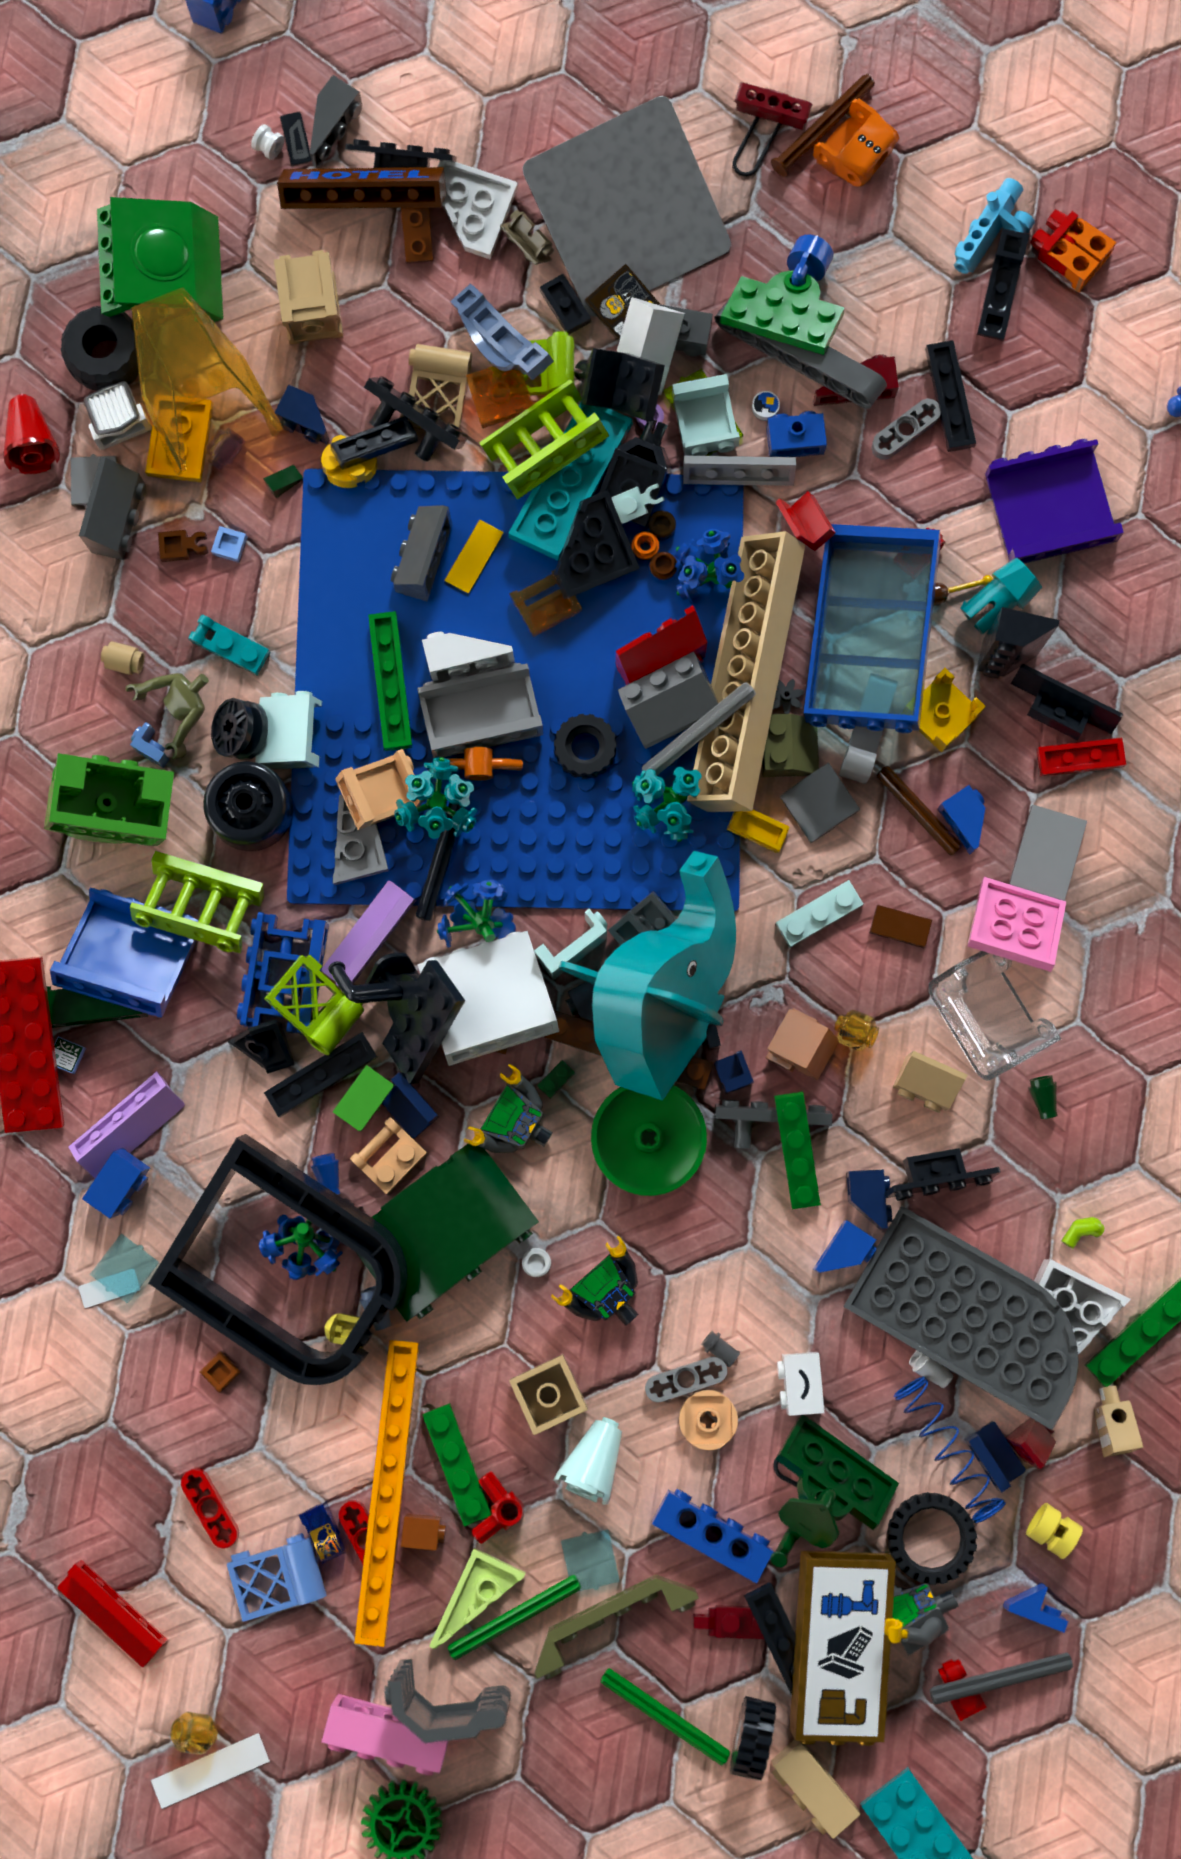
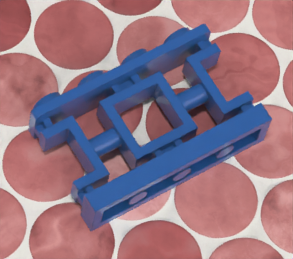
M258 912L257 919L253 918L250 934L254 936L253 945L248 947L246 953V963L249 964L248 975L244 974L241 990L245 992L244 1001L239 1003L237 1009V1019L240 1020V1025L248 1028L260 1025L263 1015L285 1018L273 1006H271V1009L255 1007L254 1018H252L257 981L259 980L258 990L269 993L274 988V986L267 985L271 959L295 962L300 955L291 954L293 939L309 941L310 930L313 931L309 955L323 967L329 924L326 921L304 919L302 932L276 929L278 917L274 914L269 915ZM268 924L267 934L273 937H281L280 952L264 950L263 961L261 962L266 925ZM303 965L296 972L297 985L310 984V972ZM320 986L316 987V988H317V1000H318V993H319V987H320ZM311 987L303 988L301 1005L312 1004ZM291 988L282 989L275 999L283 1005L284 995L292 996ZM297 988V994L300 997L301 988ZM312 1007L300 1008L299 1020L306 1027L313 1020ZM289 1021L287 1022L286 1031L288 1033L303 1035Z

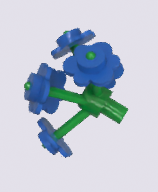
M485 880L481 883L473 884V894L484 899L482 911L475 909L473 902H466L461 896L469 888L468 883L462 886L458 883L450 886L449 890L445 893L447 898L444 900V906L449 905L452 901H458L454 906V912L450 915V920L454 922L453 926L450 927L446 914H443L442 923H438L437 933L440 940L446 941L448 948L451 947V933L475 929L476 933L482 935L486 942H491L497 937L498 939L505 938L508 934L516 931V926L512 922V913H506L504 909L496 908L491 916L493 901L508 897V891L505 890L503 884L494 880Z

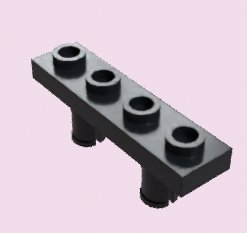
M383 376L368 379L364 388L380 398L379 400L381 401L369 422L371 425L377 427L388 423L395 411L409 418L425 429L426 434L414 454L426 462L430 460L440 442L445 443L454 450L461 449L464 446L467 438L461 435L462 430L452 423L446 425L438 419L440 415L428 407L423 409L417 405V399L409 393L403 391L401 394L393 388L394 383Z

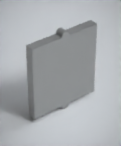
M92 454L90 457L71 458L72 505L88 504L100 457L108 458L117 463L116 456L96 457L95 454Z

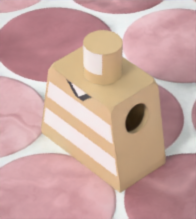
M1116 1386L1100 1388L1102 1405L1094 1409L1103 1457L1132 1453L1143 1448L1130 1400L1120 1402ZM1112 1413L1117 1416L1118 1423L1112 1419Z

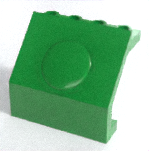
M110 197L109 205L97 209L101 314L110 317L133 308L144 307L195 312V323L202 327L223 320L218 216L193 202Z

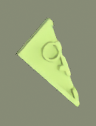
M474 1548L429 1647L435 1649L445 1643L459 1629L472 1621L508 1589L522 1580L526 1572Z

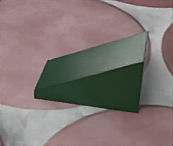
M291 465L263 478L274 497L278 498L302 481L303 476L294 465Z

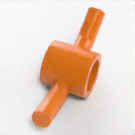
M487 747L466 748L464 750V758L448 759L450 760V765L457 766L458 769H464L465 779L474 781L492 779L493 769L521 771L523 767V761L520 759L493 758V750Z

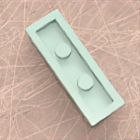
M850 880L777 921L775 924L789 948L860 908L864 903Z

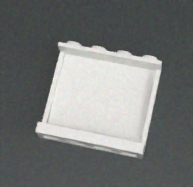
M528 931L512 932L505 938L491 942L483 941L478 946L469 949H457L449 955L440 958L431 957L418 964L421 974L428 960H437L465 999L461 1010L442 1041L448 1066L559 1032L557 1019Z

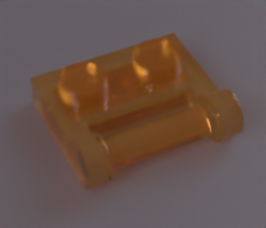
M555 569L551 571V575L525 589L509 593L512 602L518 609L533 637L582 611L576 596L564 600L560 589L529 606H526L524 601L556 584L558 585L554 575Z

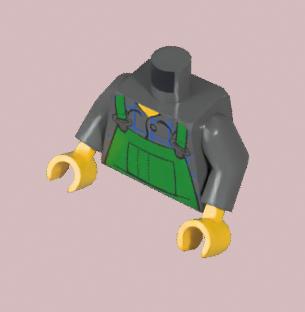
M508 1064L513 1071L512 1075L506 1077L500 1073V1077L507 1082L505 1088L481 1128L468 1127V1129L474 1131L475 1136L472 1140L464 1138V1142L479 1146L493 1153H514L519 1147L524 1149L530 1139L545 1147L553 1132L539 1124L544 1116V1113L541 1111L543 1102L536 1088L521 1075L519 1069Z
M922 1584L913 1588H902L894 1585L892 1619L885 1620L884 1633L888 1635V1639L892 1643H899L901 1641L907 1654L910 1655L923 1646L930 1645L936 1638L948 1631L949 1626L943 1614L959 1607L951 1590L935 1597L928 1584Z

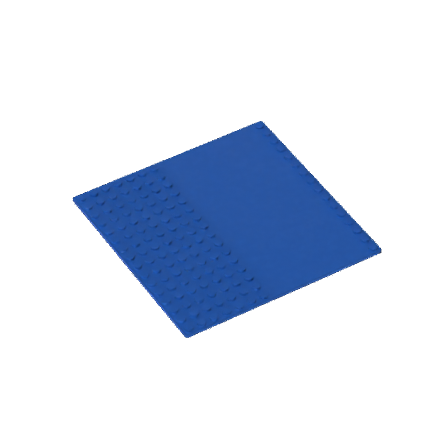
M306 469L303 473L295 695L297 691L311 692L314 697L322 701V707H314L311 750L312 753L319 756V767L292 769L291 798L293 802V817L289 828L288 902L291 904L370 905L388 881H392L416 900L413 906L419 905L439 838H430L428 831L424 827L419 826V823L413 824L414 830L409 832L405 825L400 826L395 817L377 823L389 871L333 885L339 795H342L335 778L344 769L352 767L354 770L390 757L398 751H385L383 746L368 618L369 614L396 611L413 748L403 749L406 756L410 757L413 763V773L415 776L422 774L423 771H429V768L424 767V763H433L432 750L417 689L425 683L433 681L422 640L427 639V636L431 633H452L512 646L515 663H521V665L528 664L533 692L543 724L542 736L488 747L493 750V758L522 760L523 767L521 771L493 769V778L483 781L465 779L464 769L452 771L451 775L457 774L460 779L466 782L470 781L474 786V790L469 796L470 804L465 809L468 811L473 807L477 809L473 817L476 819V823L469 833L462 832L460 836L456 837L436 906L454 907L458 902L457 900L452 901L447 906L443 905L444 900L447 898L445 893L449 890L450 886L457 883L462 886L468 883L469 888L461 896L466 902H473L475 907H483L484 899L473 894V884L481 883L485 880H494L503 884L505 890L508 891L507 898H499V900L493 901L492 907L631 910L654 891L670 911H682L686 896L679 870L693 851L719 858L730 890L734 912L739 909L740 836L727 830L734 811L707 812L686 800L682 805L687 809V814L692 817L690 830H693V833H687L688 839H682L681 842H678L676 839L671 840L670 834H664L667 831V825L663 821L654 826L657 830L654 834L648 828L642 830L637 826L634 819L637 813L633 807L637 805L639 808H642L648 804L654 809L664 802L662 795L660 798L654 799L650 804L645 803L643 797L641 801L637 800L635 792H632V782L637 775L641 776L642 766L687 729L645 749L619 695L618 689L626 686L616 667V650L645 633L651 632L652 635L656 634V630L662 626L663 622L670 618L678 621L686 616L684 610L693 605L708 642L706 656L702 658L703 662L701 664L711 683L731 588L727 589L721 584H715L710 581L696 588L699 596L693 598V604H691L688 598L682 600L681 596L677 595L676 585L680 583L678 576L682 571L683 565L679 564L675 575L670 579L660 580L655 578L650 571L651 559L642 560L635 556L640 569L564 600L554 575L558 560L509 539L508 533L531 491L517 500L502 478L508 472L376 470L375 475L368 482L365 483L364 480L357 483V487L342 488L332 484L323 472V469ZM666 474L657 498L663 497L665 501L655 504L652 514L661 510L671 513L676 520V529L669 539L658 540V553L668 552L675 556L677 553L676 548L680 547L683 542L688 545L693 538L694 542L692 545L697 547L696 542L703 538L704 532L710 529H718L730 534L728 550L720 554V557L725 559L730 558L733 554L738 555L741 537H743L744 485L683 484V475ZM604 478L600 486L598 487L595 495L599 494ZM444 505L449 507L452 528L428 601L395 592L393 582H391V575L394 567L400 565L402 559L399 556L400 547L403 540H408L410 534L408 523L411 515H416L419 506ZM482 520L504 533L468 594L444 580L478 521ZM632 521L622 524L630 545L638 533L649 532L648 525L645 527ZM642 543L640 548L642 550H649L650 545ZM697 547L698 551L695 554L697 558L708 565L715 561L714 554H707L704 552L703 547ZM593 714L597 718L601 717L606 724L611 726V730L616 736V756L613 759V764L607 768L604 774L601 773L596 778L582 779L580 777H572L557 762L554 749L555 735L557 730H560L562 723L567 722L568 718L572 716ZM582 733L574 738L571 749L577 758L589 760L597 755L599 742L592 734ZM699 742L657 775L664 780L665 787H672L675 779L673 772L677 767L693 771ZM464 753L447 756L443 758H464ZM432 778V779H431V782H432L433 785H434V792H435L436 779H435V778ZM449 779L442 780V794H444L445 786L450 783ZM427 809V810H425V811H423V812H420V813H419V816H422V815L425 816L426 812H427L429 809Z

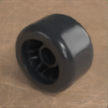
M249 761L230 764L213 776L205 790L203 809L207 823L213 832L232 848L249 852L260 851L276 844L289 829L293 817V802L290 792L282 779L265 765ZM252 798L253 803L250 808L246 810L239 808L240 803L244 799Z

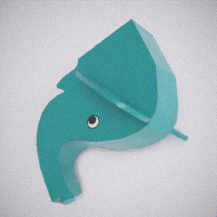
M693 851L679 870L685 889L686 900L679 917L669 927L659 931L642 932L626 941L607 958L599 972L565 961H560L559 969L594 985L592 1002L594 1038L614 1084L659 1100L665 1098L707 1037L706 1032L709 1023L718 1026L723 1025L724 1019L717 1012L722 1005L724 995L718 994V991L729 976L734 961L736 920L730 890L721 863L717 856Z

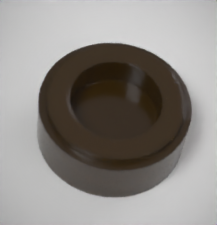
M661 510L651 515L648 521V530L658 540L669 539L674 534L676 520L671 513Z

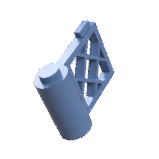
M303 1533L286 1538L287 1544L251 1556L249 1550L231 1555L232 1561L227 1563V1568L242 1622L297 1605L314 1602L327 1596L311 1537L304 1538ZM278 1555L281 1567L277 1575L262 1568L270 1556ZM261 1560L259 1565L255 1564L254 1561ZM245 1564L256 1570L249 1584L239 1579L236 1567ZM259 1573L273 1580L267 1594L253 1587ZM277 1583L287 1588L290 1597L289 1601L281 1603L271 1597ZM252 1592L264 1599L259 1610L249 1613L246 1599L249 1593ZM268 1602L273 1605L270 1607H266Z

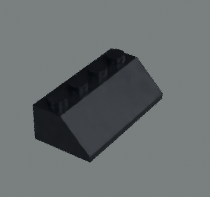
M1002 607L983 638L976 671L983 672L984 676L990 678L1004 677L1019 668L1021 664H1025L1037 657L1059 626L1060 620Z

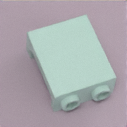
M727 374L672 384V398L684 456H705L708 452L717 450L724 453L732 451L735 447L739 446L740 436L736 430L728 392L729 382Z
M297 691L296 695L289 696L285 693H271V697H260L259 704L265 710L268 719V733L263 748L256 755L255 762L265 765L272 770L319 767V756L312 753L311 750L314 707H322V701L308 691Z
M590 909L585 911V921L591 929L555 957L544 944L534 950L538 962L553 980L565 972L559 969L560 961L575 964L607 939L608 924L598 911L594 914Z

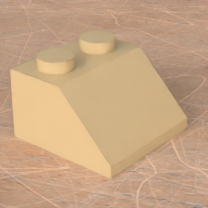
M912 1051L905 1057L893 1088L899 1090L897 1093L899 1096L911 1101L916 1097L925 1101L924 1106L940 1113L941 1109L945 1111L950 1109L966 1080L967 1074L916 1051Z

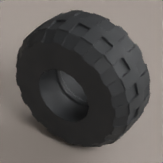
M95 306L79 312L66 325L61 338V354L71 375L86 388L98 391L119 382H127L129 385L137 379V376L143 370L147 352L145 341L135 321L125 312L108 317L101 314V306ZM105 340L117 342L115 350L109 356L104 358L91 357V351L99 342Z

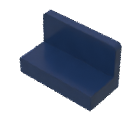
M399 1072L391 1079L394 1087L382 1104L412 1138H416L437 1120L439 1116Z
M994 1421L989 1422L964 1439L999 1492L1002 1493L1010 1488V1482L1026 1472L1020 1459Z

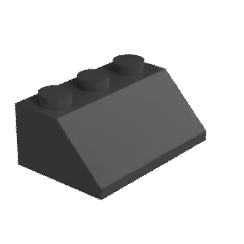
M100 457L79 537L91 553L124 560L125 553L131 549L132 536L130 534L132 527L136 526L139 520V510L137 509L139 501L145 497L146 484H144L139 473L105 457Z
M444 505L419 506L416 515H411L408 523V530L410 531L408 540H403L400 547L399 556L402 559L400 565L394 567L391 575V582H393L395 592L428 601L452 528L449 507Z
M694 652L618 689L624 708L645 749L689 728L719 704L706 671Z

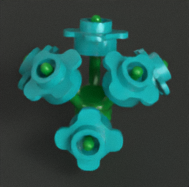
M443 757L433 758V763H424V767L429 768V771H423L422 774L416 776L410 774L406 777L405 783L408 785L406 796L410 801L403 803L401 799L396 800L398 809L394 812L396 821L400 826L405 825L407 830L411 832L414 830L413 824L419 823V826L424 827L428 831V835L432 839L439 838L440 833L450 830L452 827L456 829L454 832L456 837L460 836L462 832L469 833L476 823V819L473 817L477 809L473 807L468 811L464 807L470 804L469 796L473 792L474 786L470 781L466 782L460 779L457 774L451 775L452 771H458V767L450 765V760ZM432 778H435V779H436L435 792H434V785H433V783L431 782V779H432ZM449 779L450 783L445 786L444 794H442V780ZM427 799L426 804L421 805L419 807H416L415 804L411 802L416 800ZM447 800L452 804H459L462 808L457 812L446 806ZM429 809V810L426 812L425 816H424V815L419 816V813H420V812H423V811ZM446 813L449 814V815H450L451 817H453V818H452V819L447 818Z
M677 767L673 772L675 779L672 787H665L664 780L656 776L655 770H643L641 776L637 775L632 782V792H635V797L639 801L643 797L644 802L650 804L654 799H658L663 795L664 802L654 809L648 804L642 808L635 805L633 809L637 813L634 816L637 826L642 830L648 828L654 834L657 832L654 826L663 821L667 825V831L664 834H670L671 840L676 839L678 842H681L682 839H688L687 833H693V830H690L692 817L687 814V809L682 803L687 800V796L696 797L700 793L698 783L702 777L701 773L698 770L688 771L684 770L683 767Z

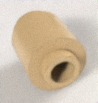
M113 641L108 646L105 645L103 647L101 662H104L106 669L129 675L133 673L140 674L143 669L145 653L139 651L137 647Z

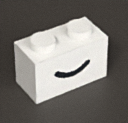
M819 1353L782 1354V1361H777L778 1378L784 1379L785 1391H780L781 1409H786L789 1416L824 1413Z

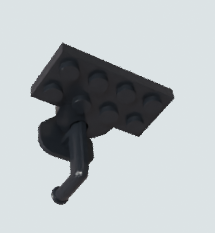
M406 953L387 954L375 963L365 984L354 985L345 972L346 967L343 962L336 961L330 964L328 968L329 973L333 975L336 983L348 1000L355 1003L387 1001L393 1025L382 1044L408 1083H419L465 1002V999L437 960H428L419 975Z

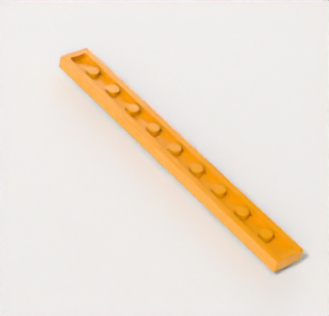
M389 1340L354 1644L381 1647L386 1645L420 1344L416 1342Z

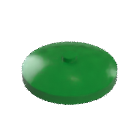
M675 1085L672 1086L663 1100L619 1087L603 1101L597 1110L591 1129V1145L594 1158L600 1170L614 1185L635 1195L657 1196L681 1187L695 1174L701 1165L706 1151L707 1130L703 1115L697 1104L687 1093Z

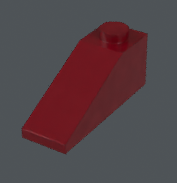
M880 354L860 363L877 372L887 383L885 390L877 400L896 398L899 385L895 356L887 357ZM824 386L815 391L813 399L814 406L851 403L850 400Z
M1032 1418L1026 1420L1005 1437L1024 1462L1038 1469L1045 1466L1056 1444L1055 1439L1051 1436L1054 1430L1052 1431Z

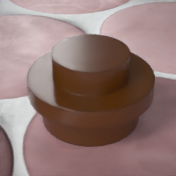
M659 552L650 561V571L657 579H670L677 571L675 567L677 561L672 554Z

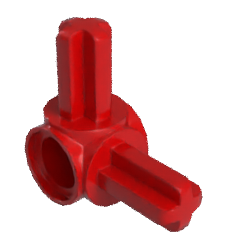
M492 1471L485 1474L479 1480V1484L494 1503L491 1507L492 1514L472 1529L474 1538L480 1544L486 1542L502 1528L505 1531L509 1530L524 1515L522 1501L516 1497L513 1491L508 1493ZM506 1503H512L517 1506L518 1515L516 1518L508 1519L504 1516L503 1506Z

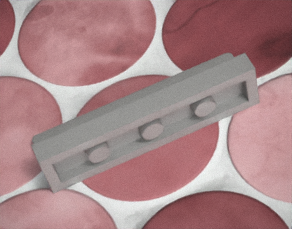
M684 456L683 484L794 486L796 457Z

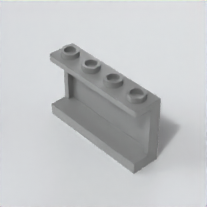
M512 663L504 669L495 671L493 669H485L478 672L477 675L468 677L466 675H457L452 677L450 681L440 683L438 681H430L417 688L433 758L464 753L466 748L470 747L488 748L543 735V724L538 712L528 664Z

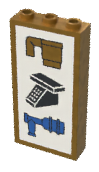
M801 1551L790 1731L795 1741L807 1745L815 1744L816 1741H827L832 1745L857 1742L863 1746H873L875 1742L884 1743L891 1646L888 1635L884 1633L885 1620L892 1619L896 1567V1562L889 1553Z

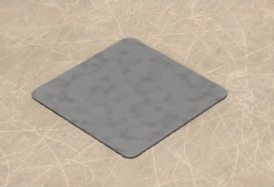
M658 96L530 158L523 165V175L578 297L590 316L596 315L584 300L625 264L629 266L650 291L727 253L730 249L731 240L674 107L665 96Z

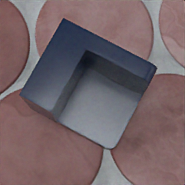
M742 1050L734 1055L715 1061L714 1066L725 1094L754 1083Z

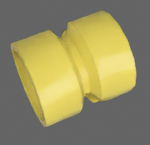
M1044 1503L1030 1521L1026 1535L1040 1545L1047 1543L1049 1551L1064 1559L1071 1553L1079 1541L1083 1527L1069 1517L1062 1519L1060 1511L1048 1503Z

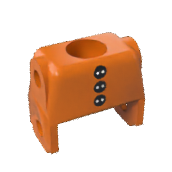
M859 98L858 100L854 99L850 104L849 113L851 117L844 121L825 143L818 142L814 146L813 157L819 165L856 187L864 186L892 153L894 145L899 140L898 132L876 110Z

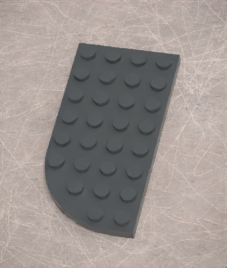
M901 1206L843 1307L1053 1431L1072 1396L1077 1380L1079 1361L1074 1331L1059 1303L1048 1291L1032 1279Z

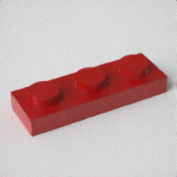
M1123 738L1042 746L1036 749L1040 777L1126 766Z

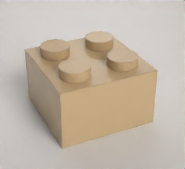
M564 1354L509 1380L533 1435L588 1410Z

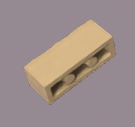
M794 1739L771 1760L775 1768L772 1771L774 1777L783 1787L786 1784L791 1787L795 1792L792 1798L803 1811L806 1808L810 1810L815 1816L811 1821L823 1835L828 1832L834 1839L861 1815L857 1806L805 1744Z

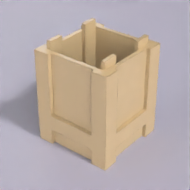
M323 250L312 251V256L298 258L284 255L279 256L280 259L274 260L282 324L287 329L289 344L331 337H344L336 277L331 268L329 252H324Z

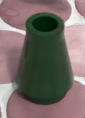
M1047 1075L1030 1079L1031 1086L1028 1089L1039 1111L1040 1119L1057 1117V1082L1053 1081V1076Z

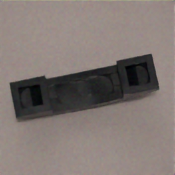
M1002 229L984 298L977 335L1004 341L1021 264L1024 260L1030 234Z

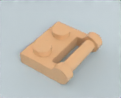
M391 1117L384 1122L386 1126L359 1153L355 1152L350 1157L351 1161L387 1195L427 1154ZM395 1133L400 1139L371 1167L366 1161Z

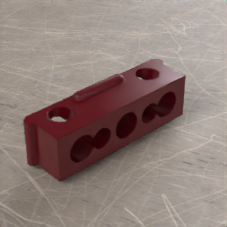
M744 82L740 83L734 100L737 103L736 111L803 130L804 124L807 123L813 105L809 101Z

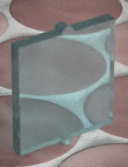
M121 1233L90 1275L103 1284L107 1292L112 1291L123 1301L129 1303L159 1264V1261L144 1251L143 1245L135 1244Z
M608 1529L590 1534L583 1532L581 1536L561 1540L569 1577L575 1575L581 1584L580 1591L591 1588L598 1590L599 1586L620 1582Z

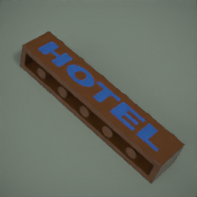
M444 167L283 169L277 181L281 209L442 207L447 194Z

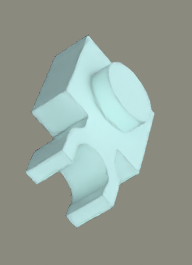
M658 483L648 487L642 494L639 488L635 487L611 497L622 524L647 514V504H658L665 501L663 497L657 500L651 497V491L659 488Z

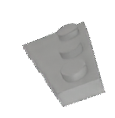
M339 795L333 885L389 871L377 823L358 830L343 796Z

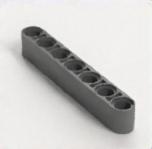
M727 302L715 315V322L727 333L862 408H871L887 386L884 378L877 372L829 346L825 355H821L721 324V314Z

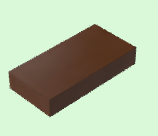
M877 905L869 933L925 948L932 920Z

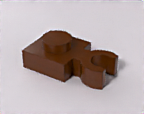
M186 530L158 532L160 560L162 562L190 560L189 552H195L198 555L208 554L206 546H197L198 541L207 539L206 533L196 532L191 537H188Z

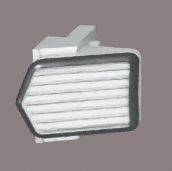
M119 382L102 388L84 398V404L91 420L89 428L100 450L107 449L152 430L146 413L140 403L136 404L127 382Z

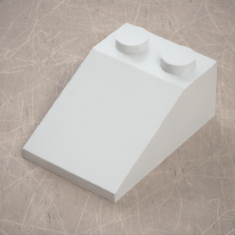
M444 632L431 633L427 636V639L422 640L432 680L439 683L450 681L452 677L457 675H466L468 677L477 675L478 672L485 669H493L495 671L515 663L513 649L509 645L452 633L444 634Z

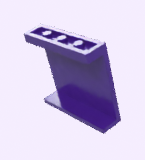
M1079 439L1070 446L1061 447V445H1054L1046 448L1045 452L1034 454L1033 451L1020 454L1015 459L999 458L991 462L985 476L1009 561L1018 558L1026 564L1118 542L1124 533L1121 522L1114 524L1094 451L1098 446L1097 439L1091 441Z

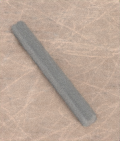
M747 682L743 683L642 766V770L653 769L656 772V776L751 700L756 695L754 688Z

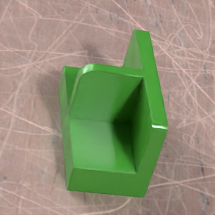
M366 1065L335 1107L333 1113L358 1131H362L375 1112H379L381 1109L380 1105L391 1092L394 1085Z

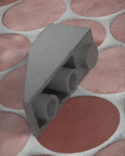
M334 75L331 76L317 95L310 156L313 166L316 168L321 161H325L329 157L334 143L337 139L343 138L347 125L352 119H356L362 110L360 92Z

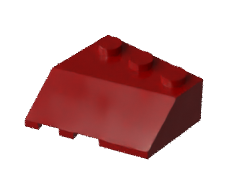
M693 605L684 610L686 616L678 621L670 618L663 622L662 626L656 630V634L652 635L651 632L645 633L616 650V667L626 685L692 652L696 654L700 663L703 662L702 658L706 656L708 642Z

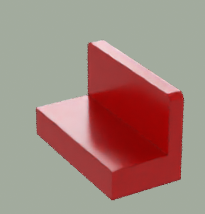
M807 491L792 506L780 498L776 501L795 537L814 551L836 534L816 498Z

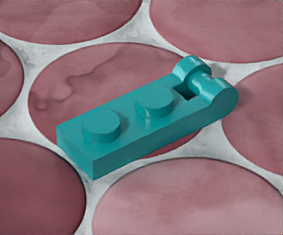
M201 614L197 621L199 625L195 632L192 631L188 640L258 676L270 654V650ZM208 630L215 633L211 641L205 638Z

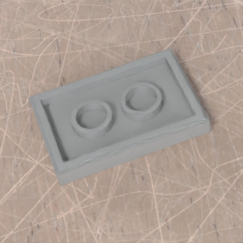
M1032 805L1009 884L1065 901L1087 821Z

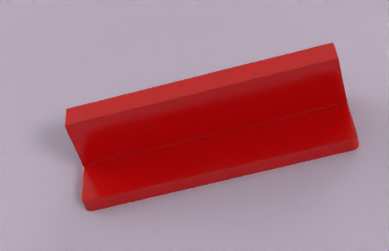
M83 1560L75 1563L67 1572L68 1575L58 1585V1590L137 1664L145 1667L168 1639Z

